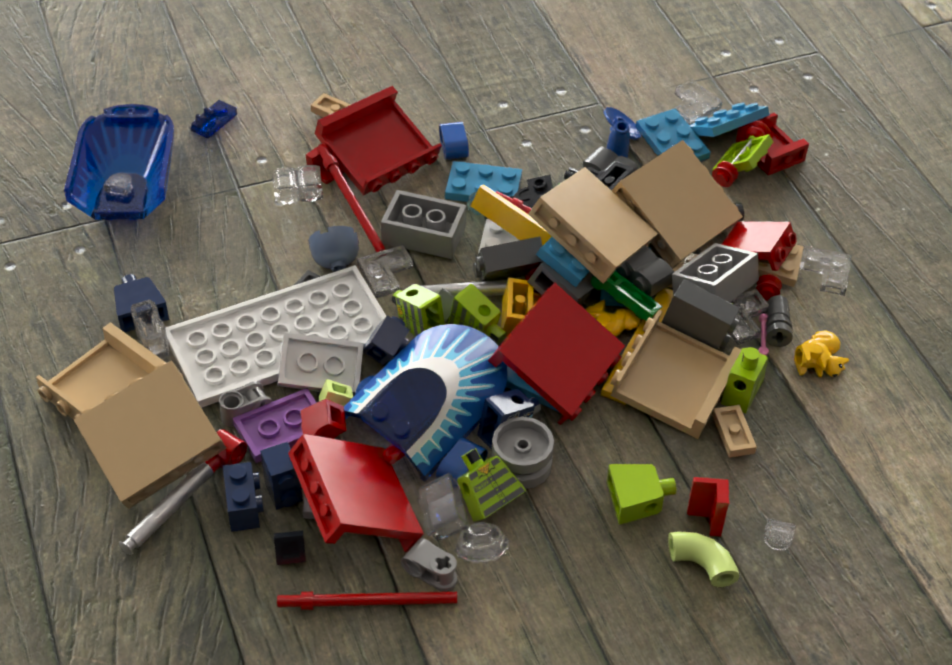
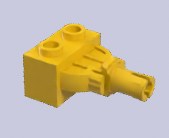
M508 277L502 297L501 328L507 332L506 337L541 297V295L533 292V287L527 282L528 280Z

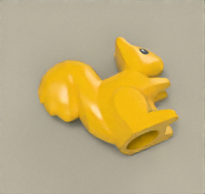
M601 300L599 303L585 309L615 337L620 335L624 329L632 330L641 323V319L629 308L618 309L614 314L606 312L605 300Z
M827 330L817 331L811 336L810 340L797 346L794 363L800 376L806 373L807 368H814L818 377H822L823 371L831 377H837L845 370L844 365L849 362V359L832 356L841 346L839 338L834 333Z

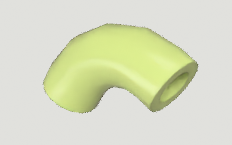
M694 532L669 533L668 546L672 561H693L700 564L707 571L711 584L716 587L729 586L738 581L740 576L729 551L717 541Z

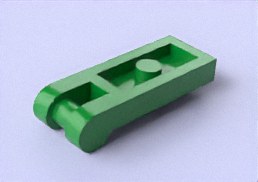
M616 271L605 283H602L595 276L591 279V284L595 289H604L613 296L615 301L624 304L638 318L645 321L649 317L654 318L658 310L663 307Z

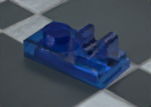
M218 100L209 108L205 107L202 115L197 114L190 130L209 139L237 115V108Z

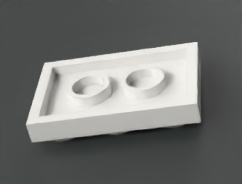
M284 332L277 386L297 389L308 388V390L321 391L325 380L328 379L351 386L354 396L360 383L364 343Z

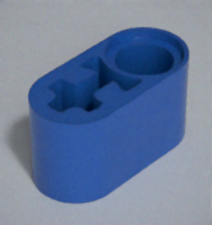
M463 122L439 124V135L444 158L468 157L469 148Z
M464 437L460 438L439 464L436 478L460 490L457 478L469 471L461 456L476 448L484 462L487 459L488 450Z

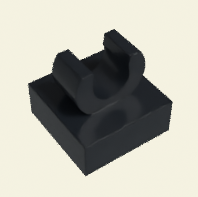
M303 530L274 533L277 565L306 562Z

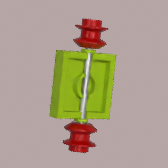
M761 121L752 122L745 131L746 140L732 144L714 166L712 177L721 187H730L738 178L739 171L748 172L753 170L760 158L767 154V150L772 145L773 140L771 138V131L765 123Z

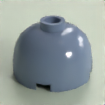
M348 226L327 227L328 232L321 234L320 230H318L309 237V249L318 265L336 272L345 269L346 266L356 259L359 251L357 232L354 233L353 228Z

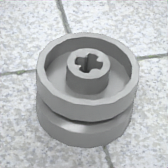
M528 417L510 418L501 423L494 431L492 457H500L525 489L540 485L550 475L554 449V439L550 429L544 423Z

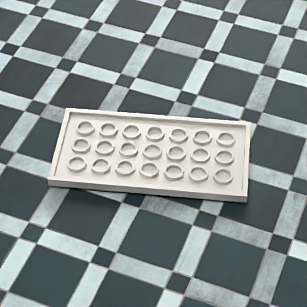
M356 265L163 328L184 378L202 408L219 402L221 395L225 392L235 390L250 382L258 381L262 386L278 381L284 332L364 343V347L377 325L386 315Z

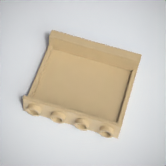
M684 140L622 179L612 190L616 196L658 233L651 244L671 268L677 266L683 259L729 227L731 228L743 217L737 206L730 201L723 188L716 183L709 174L708 169L702 165L692 148Z
M586 167L541 196L528 214L602 283H605L618 267L643 247H648L658 234Z
M658 310L654 318L649 317L642 330L645 332L644 335L638 334L632 346L635 349L633 353L628 351L621 364L624 367L622 371L616 370L610 383L614 385L611 396L699 439L713 410L725 391L730 370L741 349L734 347L730 356L659 322L662 311Z
M110 322L102 328L105 340L51 380L47 381L38 375L36 377L39 386L37 391L45 402H52L62 415H68L74 420L85 409L99 405L104 402L108 395L122 391L133 380L145 377L153 372L156 366L166 362Z
M172 360L168 363L159 364L150 374L133 380L127 388L108 395L104 402L95 407L85 409L79 417L74 419L118 498L128 509L226 449L223 441Z

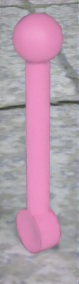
M763 313L759 316V321L761 322V347L758 351L768 356L769 349L766 347V323L768 321L767 314Z

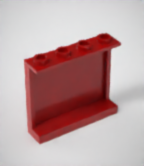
M393 85L319 119L316 125L315 136L322 144L326 145L330 154L335 156L339 166L363 196L370 192L375 193L390 182H397L408 173H415L426 164H433L438 159L442 146L440 143L432 146L396 103L395 99L398 91Z
M554 283L542 294L488 361L495 367L502 361L562 414V417L557 422L561 425L567 419L573 421L580 414L582 408L579 406L582 402H588L596 392L593 389L596 384L599 386L608 377L609 373L606 370L609 367L612 369L620 361L622 356L619 353L625 345L560 286Z
M302 434L288 452L325 543L335 544L344 532L398 538L404 552H408L424 535L393 466L383 459V451L385 450L383 447Z

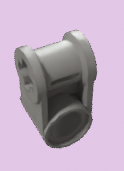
M253 381L235 390L225 392L219 399L221 421L228 427H235L233 417L271 403L273 400L265 395L263 392L264 388L258 381Z
M420 538L401 559V565L407 573L423 580L437 590L448 591L457 584V574L455 572L457 561L455 557L436 547L426 539Z

